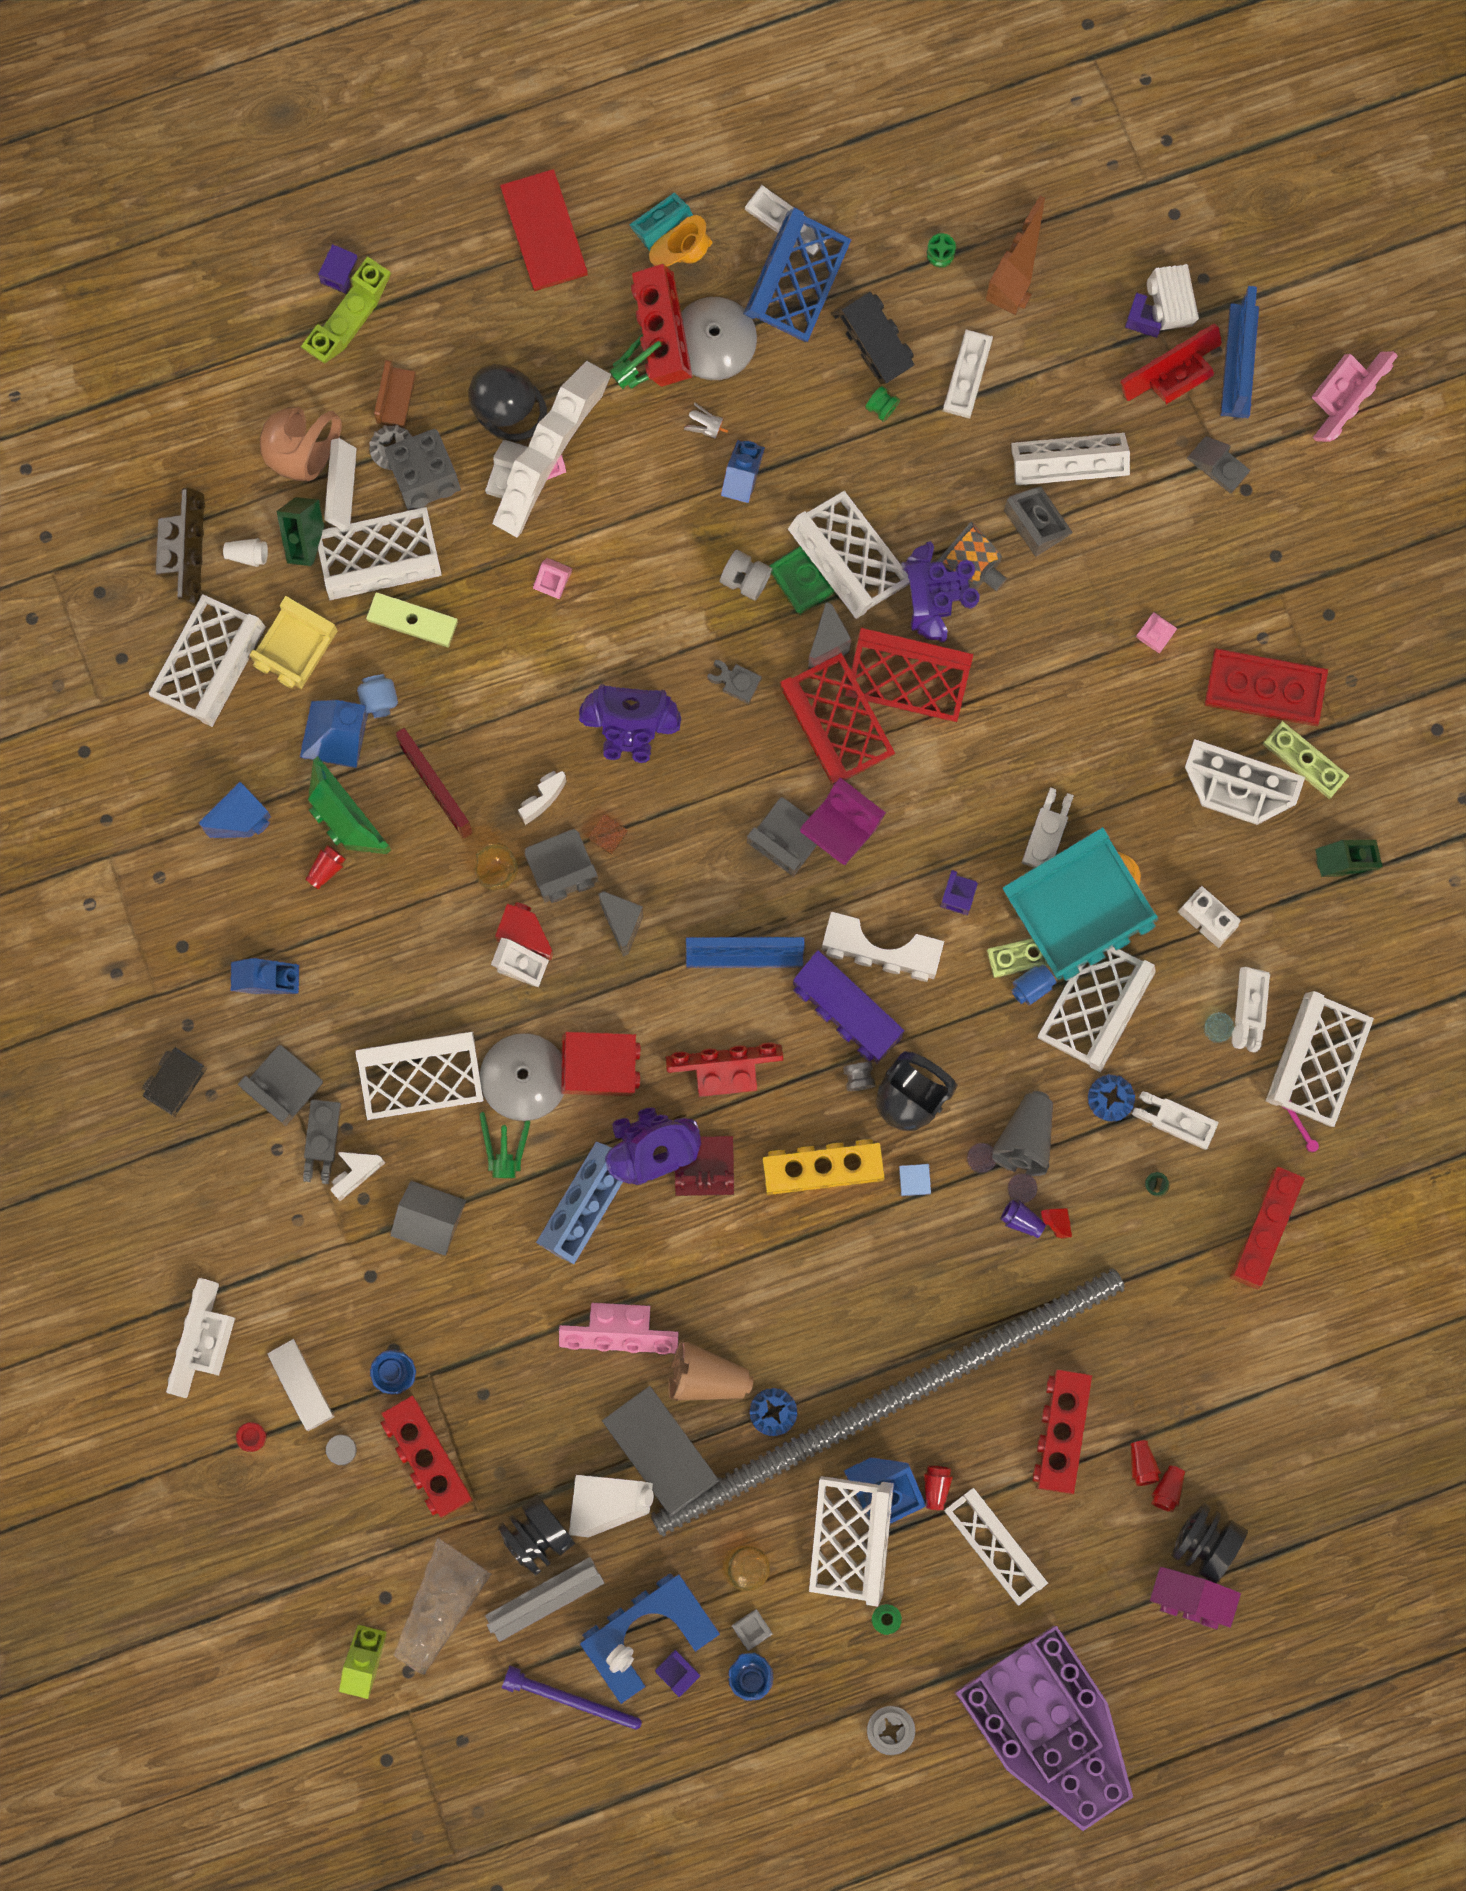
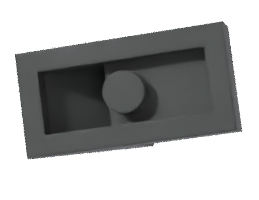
M1205 436L1187 459L1232 494L1249 474L1250 469L1229 453L1230 445Z

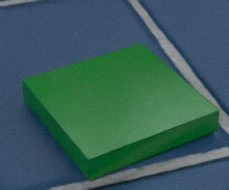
M801 546L769 565L772 567L771 575L798 615L836 593Z

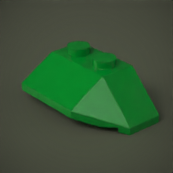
M319 756L314 758L308 801L312 806L308 811L318 823L325 822L330 829L326 833L336 846L341 843L346 850L388 854L391 851L388 843Z

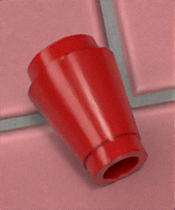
M327 845L324 850L321 849L305 880L315 888L320 889L322 885L344 867L342 864L346 858Z
M1142 1440L1131 1443V1474L1136 1486H1147L1159 1482L1158 1475L1161 1472L1148 1445V1441Z
M935 1465L927 1466V1472L924 1473L927 1509L944 1510V1504L946 1503L953 1479L951 1468Z
M1172 1465L1168 1466L1167 1471L1151 1494L1153 1497L1151 1504L1167 1512H1174L1175 1507H1179L1185 1475L1183 1469Z

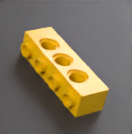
M873 1139L855 1141L856 1146L844 1147V1143H832L826 1145V1150L815 1151L814 1146L797 1148V1153L786 1154L785 1150L768 1152V1157H763L762 1159L766 1194L773 1195L883 1181L884 1171L880 1143L873 1144ZM849 1155H854L860 1160V1167L856 1170H849L844 1165V1159ZM819 1159H826L831 1164V1170L828 1173L821 1174L816 1171L814 1167L815 1162ZM795 1162L801 1166L802 1173L798 1177H790L785 1172V1167L789 1163Z

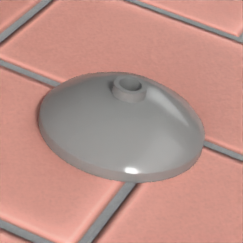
M707 297L691 303L681 312L692 375L706 380H723L741 372L751 361L757 344L756 328L753 320L743 314L745 309L736 302L722 297ZM717 329L720 333L717 336H712L709 331Z
M515 1034L497 1042L486 1054L480 1070L481 1089L488 1104L500 1115L516 1121L536 1120L549 1114L557 1107L564 1094H561V1053L551 1042L533 1034ZM520 1070L528 1071L526 1079L521 1080L517 1077Z

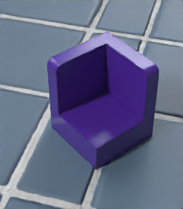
M332 244L318 273L321 284L347 294L351 286L349 276L358 260L357 255Z
M1136 293L1125 328L1157 338L1162 324L1154 321L1152 314L1153 306L1145 304L1147 296Z
M952 870L940 907L968 916L978 884L976 881L957 876V871Z
M676 1650L655 1670L656 1674L678 1697L701 1676Z

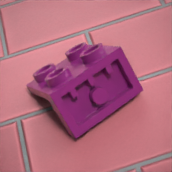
M840 778L832 787L825 801L801 826L800 832L841 864L846 865L876 831L886 812Z

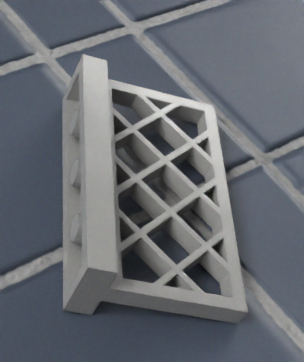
M591 1557L485 1615L489 1622L487 1627L491 1633H495L498 1641L501 1642L603 1585L604 1581Z

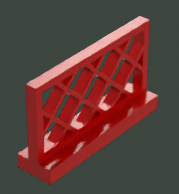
M861 628L851 671L855 679L866 674L874 687L864 694L868 702L957 723L974 654ZM863 647L875 650L880 658V661L867 669L860 660ZM879 651L889 653L890 655L883 658ZM898 655L904 658L909 667L894 675L886 661ZM908 658H910V659H915V660H919V661H917V662H915L914 664L911 665V663H910V661L908 660ZM922 662L931 663L936 674L922 682L914 667ZM883 663L891 678L876 686L868 672ZM860 664L863 671L856 675L858 665ZM936 665L944 666L946 668L939 671ZM951 668L963 671L961 683L950 689L942 674ZM911 670L919 685L905 693L896 678ZM939 676L947 691L932 699L924 685ZM891 681L895 682L902 694L893 701L884 699L879 690ZM922 687L930 702L922 707H915L907 695ZM959 688L958 696L956 699L955 695L953 694V691ZM846 690V697L858 698L855 692ZM876 691L880 698L869 695ZM950 694L956 704L953 715L941 713L935 702ZM904 698L908 705L898 703V701ZM930 705H933L936 711L928 710L925 708H927Z
M842 653L793 678L789 677L780 682V688L832 786L840 778L845 781L895 755L888 738ZM837 663H840L844 670L841 682L825 678L828 668ZM823 671L822 676L815 675V674H817V673ZM807 678L820 681L816 696L805 693L799 683ZM846 678H848L851 685L845 684ZM824 682L839 687L835 701L819 697ZM843 688L855 691L858 697L855 707L839 703ZM807 698L814 700L812 706L810 705ZM817 701L833 706L829 721L816 716L814 711ZM860 702L864 710L858 709ZM837 707L853 712L849 726L832 722ZM856 713L869 717L871 725L868 732L852 728ZM821 723L827 725L826 731H824ZM831 726L847 731L842 746L830 742L828 734ZM873 727L878 735L871 734ZM850 732L866 737L862 752L846 747ZM870 738L881 741L886 752L878 756L865 753ZM834 748L841 750L839 757ZM844 751L860 756L858 766L847 772L841 763ZM864 757L870 759L862 764Z

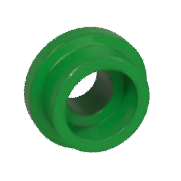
M884 1604L875 1609L872 1615V1624L876 1631L889 1635L895 1633L900 1628L902 1616L896 1607ZM886 1613L890 1614L893 1618L892 1623L887 1626L881 1622V1617Z

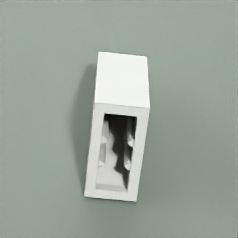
M576 1475L569 1535L589 1538L649 1514L654 1498L652 1491L653 1483Z

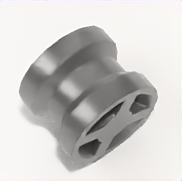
M871 1062L843 1067L844 1074L848 1076L847 1091L864 1090L876 1086L875 1080L871 1078L870 1072L873 1069Z

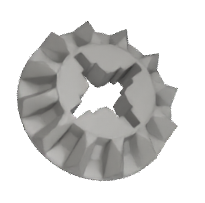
M397 424L395 426L384 425L382 429L374 432V436L369 442L370 455L373 461L378 466L387 470L392 469L385 454L386 447L383 445L390 444L393 437H395L396 443L412 437L407 429L405 430Z
M887 1706L880 1708L871 1716L868 1722V1739L871 1745L880 1753L886 1755L900 1754L907 1750L914 1740L915 1725L913 1719L905 1710L899 1707ZM885 1718L892 1725L903 1724L896 1731L897 1743L889 1735L879 1737V1734H882V1731L886 1729Z

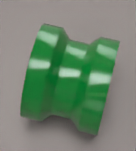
M944 233L932 236L927 247L928 261L933 266L939 268L950 265L956 250L954 239Z
M880 386L867 402L865 409L869 412L874 411L878 414V419L885 422L897 408L900 399L897 396H891L884 386Z

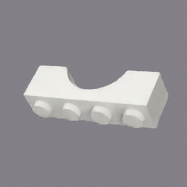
M831 912L821 950L827 951L826 955L832 958L843 959L844 956L855 958L854 962L856 964L871 967L872 963L883 966L882 970L899 974L900 971L912 973L911 978L927 982L928 978H935L944 941L916 934L909 943L901 948L893 950L881 949L871 944L865 938L858 918Z

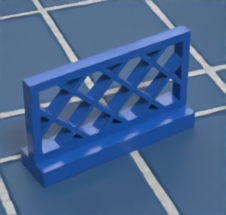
M794 207L785 215L743 314L751 319L757 318L801 341L807 342L852 239L804 216L803 211ZM803 224L813 229L817 240L806 244L803 243L800 234ZM832 238L842 243L838 254L829 256L823 241ZM797 240L799 246L793 248ZM818 243L824 259L811 263L805 247ZM800 250L806 265L793 269L789 260L790 254ZM835 259V261H834V263H833V266H832V263H831L830 260ZM825 262L829 275L827 279L818 282L812 266ZM786 266L788 272L783 273L784 268ZM808 269L813 284L800 288L795 273ZM789 275L795 291L782 295L778 282L780 278ZM824 284V287H823V289H822V291H821V288H820L819 285ZM815 288L818 301L816 305L807 307L802 292ZM775 292L777 297L771 299ZM796 294L802 310L789 314L783 298ZM779 301L784 315L777 319L765 314L769 303ZM814 309L810 317L809 311ZM801 313L804 314L807 322L804 333L794 328L790 317Z
M1248 286L1241 304H1231L1229 307L1220 416L1249 418L1259 315V306H1255L1257 287Z
M686 937V968H803L804 937Z

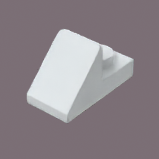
M507 440L502 441L493 458L494 467L485 490L486 494L503 498L508 486L506 482L513 464L528 447Z
M501 938L491 965L498 968L497 972L539 987L549 960L509 939Z
M338 1152L352 1171L349 1174L344 1171L332 1182L334 1186L330 1190L339 1201L343 1200L383 1166L385 1162L379 1155Z

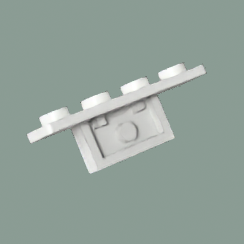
M198 1278L192 1293L190 1309L184 1321L181 1341L176 1350V1359L172 1373L168 1378L167 1393L187 1398L195 1370L218 1376L220 1374L235 1318L212 1312L219 1284L203 1278Z

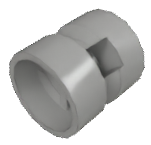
M735 550L723 570L720 583L733 590L740 588L742 595L756 601L771 575L772 567L760 561L753 563L751 562V556Z

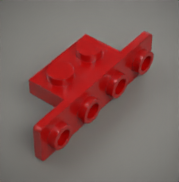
M1215 323L1183 343L1176 345L1160 357L1153 359L1139 370L1130 373L1120 382L1124 398L1127 401H1131L1152 388L1167 405L1213 377V368L1202 356L1222 344L1219 327Z
M768 1042L760 1044L759 1047L747 1048L746 1046L739 1045L733 1046L729 1050L718 1051L710 1048L704 1049L700 1053L691 1054L681 1051L675 1052L671 1056H666L665 1059L668 1073L696 1070L699 1097L757 1091L755 1064L783 1061L784 1057L782 1045Z

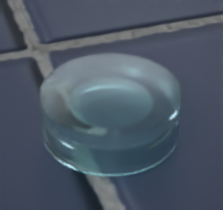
M1218 1012L1210 1015L1204 1024L1206 1037L1216 1043L1227 1041L1232 1036V1031L1234 1030L1233 1020L1225 1013Z

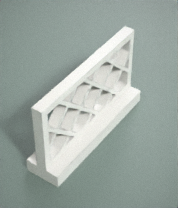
M845 491L807 513L804 511L797 515L788 528L856 619L864 615L871 607L910 584L907 572L902 570L901 564ZM841 502L848 510V516L834 514V505ZM817 516L827 519V528L817 527L812 518ZM832 521L847 524L846 533L842 534L831 531ZM851 527H860L865 533V538L861 539L851 536ZM831 538L844 541L843 552L832 547L830 544ZM850 543L864 546L862 557L849 554ZM869 548L880 552L882 562L868 558ZM852 561L862 564L861 574L851 572L847 562ZM867 566L881 569L880 579L866 576ZM886 570L895 572L901 581L898 583L885 581ZM865 583L879 586L878 595L871 598L864 589Z
M427 507L351 523L348 529L341 530L338 527L324 529L322 532L318 551L329 600L442 576ZM423 517L424 525L418 533L406 527L411 519ZM391 524L397 528L390 540L378 533L384 525ZM361 530L369 534L362 546L350 540L355 532ZM402 531L414 538L407 549L395 543ZM336 537L341 542L335 551L332 552L324 547L322 539ZM374 538L386 544L379 555L367 549ZM420 541L430 547L431 554L417 556L412 551ZM346 544L358 550L351 561L339 556ZM391 547L403 553L398 561L392 563L384 559ZM363 553L375 560L369 568L362 569L355 565ZM335 560L347 566L342 574L330 576L329 568Z
M202 594L149 692L150 697L213 727L250 658L249 654L255 649L266 626L258 617L251 614L247 615ZM208 604L216 608L218 617L203 622L201 614L206 605ZM235 617L243 620L238 630L231 633L227 632L224 621ZM220 623L224 635L209 640L205 628ZM201 630L205 642L190 647L188 638L191 633ZM226 641L228 650L225 655L214 658L211 646ZM207 648L210 660L195 665L192 653ZM188 655L191 667L176 672L174 664L177 659ZM212 666L214 671L212 679L201 684L197 671ZM193 673L196 686L182 690L178 678ZM174 680L177 693L168 696L159 693L164 683ZM199 691L201 700L196 709L186 706L184 696Z
M1114 947L1107 950L1110 961L1084 968L1086 965L1084 964L1078 968L1080 973L1068 980L1038 1035V1039L1087 1063L1091 1068L1100 1073L1156 972L1154 964L1146 960L1141 961L1120 949L1116 951ZM1111 954L1119 958L1113 960ZM1127 961L1136 966L1130 976L1118 978L1115 964ZM1111 966L1116 980L1099 985L1095 970ZM1092 972L1096 986L1079 991L1076 982L1079 975ZM1127 982L1122 990L1121 983ZM1117 985L1120 992L1117 1001L1105 1004L1101 990ZM1073 986H1074L1076 992L1070 994V992H1071V990H1072V988H1073ZM1098 991L1102 1005L1085 1010L1081 996ZM1078 997L1082 1011L1065 1016L1062 1007L1065 1001ZM1113 1007L1108 1015L1107 1009ZM1104 1010L1106 1017L1104 1025L1091 1029L1087 1015ZM1061 1011L1062 1017L1056 1019L1057 1015ZM1084 1016L1088 1030L1071 1035L1067 1021ZM1064 1022L1068 1037L1056 1040L1047 1035L1052 1025ZM1099 1032L1097 1038L1094 1040L1093 1034ZM1090 1035L1092 1047L1088 1054L1085 1055L1075 1049L1073 1040ZM1070 1041L1071 1047L1063 1043Z
M1312 991L1304 995L1266 1102L1275 1106L1280 1105L1325 1125L1335 1127L1374 1018L1324 998L1325 995ZM1326 1006L1333 1009L1338 1021L1325 1026L1321 1018L1323 1007ZM1341 1013L1348 1015V1017L1343 1018ZM1352 1018L1364 1022L1360 1034L1351 1037L1345 1021ZM1317 1023H1318L1320 1029H1318V1030L1315 1031L1316 1026H1317ZM1340 1024L1346 1040L1333 1045L1327 1029ZM1322 1032L1328 1048L1315 1053L1311 1040L1313 1035ZM1348 1043L1352 1056L1350 1061L1341 1064L1335 1048ZM1308 1051L1310 1056L1305 1058L1306 1053ZM1330 1051L1336 1067L1323 1072L1317 1056ZM1312 1059L1318 1075L1305 1080L1301 1067L1304 1062ZM1338 1070L1342 1084L1340 1088L1331 1091L1325 1076ZM1297 1078H1298L1299 1081H1300V1083H1298V1084L1295 1085V1083H1296V1081H1297ZM1320 1078L1326 1094L1313 1099L1307 1083ZM1302 1086L1308 1102L1300 1106L1289 1102L1293 1090ZM1336 1093H1338V1095H1337V1097H1336V1100H1335V1098H1334L1333 1095L1336 1094ZM1327 1097L1332 1105L1329 1118L1320 1115L1315 1104ZM1310 1105L1312 1111L1306 1109L1305 1107Z
M473 1031L356 1050L367 1120L484 1101ZM469 1050L471 1063L463 1072L450 1061L457 1052ZM452 1053L448 1060L441 1056L442 1054ZM429 1056H436L445 1062L436 1076H433L421 1067ZM423 1058L419 1064L411 1059ZM406 1060L416 1067L407 1081L392 1072L399 1061ZM394 1062L390 1069L383 1065ZM378 1065L387 1073L376 1086L367 1079L365 1067ZM447 1065L462 1075L452 1089L438 1079ZM471 1067L474 1079L467 1075ZM418 1070L433 1079L424 1093L409 1084ZM389 1075H392L404 1084L394 1098L380 1088ZM464 1077L475 1084L476 1096L464 1098L455 1091ZM435 1082L449 1091L443 1102L435 1103L426 1096ZM368 1084L375 1089L371 1095L369 1094ZM406 1086L421 1096L412 1107H406L397 1101ZM378 1091L391 1100V1103L385 1111L373 1113L371 1099ZM452 1094L459 1098L447 1101ZM423 1098L430 1103L419 1105ZM394 1103L401 1107L399 1109L390 1110Z
M820 1477L809 1592L865 1600L866 1605L878 1607L883 1596L894 1483L882 1482L881 1485ZM826 1486L838 1488L844 1497L833 1504L825 1495ZM859 1491L872 1493V1501L864 1509L853 1498ZM847 1500L858 1512L849 1520H846L837 1509ZM824 1504L828 1507V1509L825 1510V1511H824ZM871 1509L869 1517L866 1512ZM831 1512L842 1524L832 1532L823 1524V1518ZM859 1517H862L869 1526V1531L861 1537L850 1525ZM844 1528L855 1540L845 1549L834 1537ZM822 1532H823V1534H824L826 1537H824V1538L821 1540V1536H822ZM868 1538V1542L866 1545L864 1540ZM828 1540L839 1552L830 1560H827L820 1551L821 1545ZM857 1545L866 1553V1559L859 1565L847 1553ZM841 1557L852 1568L842 1577L831 1565ZM864 1566H865V1573H863V1571L861 1570V1568H863ZM824 1569H827L836 1580L830 1586L817 1584L818 1574ZM856 1573L864 1582L863 1591L851 1589L845 1580Z

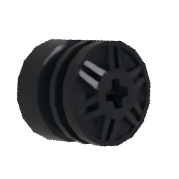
M538 1495L522 1506L528 1520L522 1523L514 1515L509 1517L517 1529L511 1532L504 1523L497 1527L508 1550L521 1566L530 1570L535 1576L541 1572V1569L534 1561L537 1557H540L546 1566L551 1564L545 1552L547 1549L551 1548L561 1556L576 1544Z
M1203 1503L1195 1513L1190 1515L1181 1528L1171 1556L1179 1560L1186 1550L1189 1551L1184 1565L1188 1567L1197 1558L1202 1559L1198 1574L1211 1582L1217 1583L1236 1557L1248 1534V1530L1233 1520L1227 1522L1222 1529L1218 1528L1217 1525L1220 1521L1221 1513L1216 1511L1207 1521L1206 1518L1211 1507Z

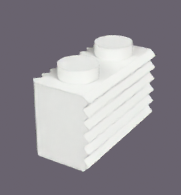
M1188 265L1156 268L1147 280L1148 293L1152 295L1155 303L1152 309L1154 321L1162 324L1160 330L1193 326L1199 317Z

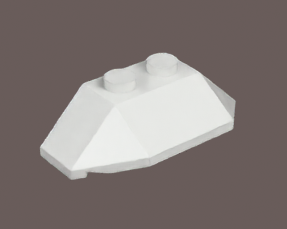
M1194 739L1185 765V769L1202 806L1256 825L1295 806L1305 777L1196 739Z

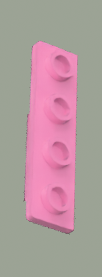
M1394 351L1380 352L1367 369L1351 354L1343 356L1312 395L1313 400L1329 415L1325 423L1313 436L1315 441L1330 442L1341 434L1342 426L1358 412V406L1364 398L1370 396L1375 391V384L1392 369V363L1398 356Z
M591 1303L589 1327L560 1325L559 1346L573 1350L582 1348L597 1349L599 1351L619 1350L630 1353L655 1352L658 1354H675L678 1347V1332L649 1330L650 1306Z

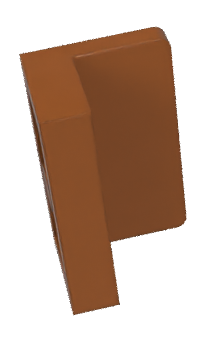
M385 360L374 411L377 424L395 426L397 424L405 429L416 378L415 371L394 368L392 361Z

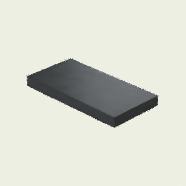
M651 1386L602 1420L645 1482L653 1483V1493L670 1516H673L719 1482Z

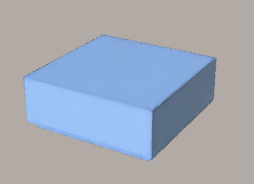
M929 1164L899 1166L901 1196L931 1194Z

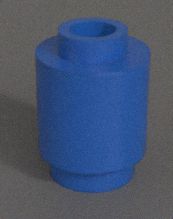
M1042 964L1039 967L1034 966L1012 983L1015 988L1011 991L1020 1004L1025 1002L1030 1006L1050 992L1052 986L1056 984V980L1049 969Z

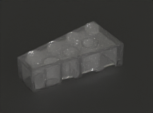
M440 1538L436 1540L434 1552L430 1562L427 1564L420 1589L415 1596L409 1618H407L393 1655L423 1675L427 1672L492 1575Z

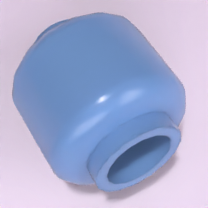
M384 674L362 679L363 684L358 686L357 692L360 704L366 705V713H373L374 718L391 715L390 709L398 704L394 682L389 678H385Z

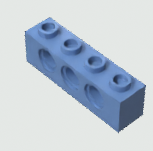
M597 1141L536 1242L555 1256L572 1264H575L623 1183L611 1176L607 1170L605 1156L611 1147Z

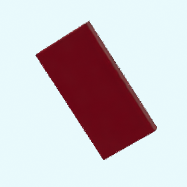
M405 727L396 732V738L401 750L460 836L465 839L471 835L472 829L468 819Z

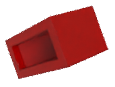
M515 902L514 906L507 904L495 935L496 941L500 942L501 938L509 939L551 960L553 957L552 949L535 913L531 912L532 908Z

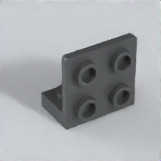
M783 797L777 801L758 828L754 827L747 836V844L793 877L817 846V844L800 832L801 826L809 819V816Z
M278 1045L250 1078L244 1076L238 1083V1086L284 1126H287L320 1088L323 1081L282 1045Z

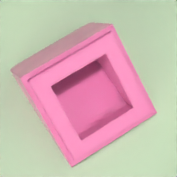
M546 558L540 566L533 589L560 599L571 575L572 568Z

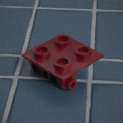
M733 1136L700 1137L701 1146L696 1160L686 1166H678L679 1169L675 1170V1196L734 1195Z

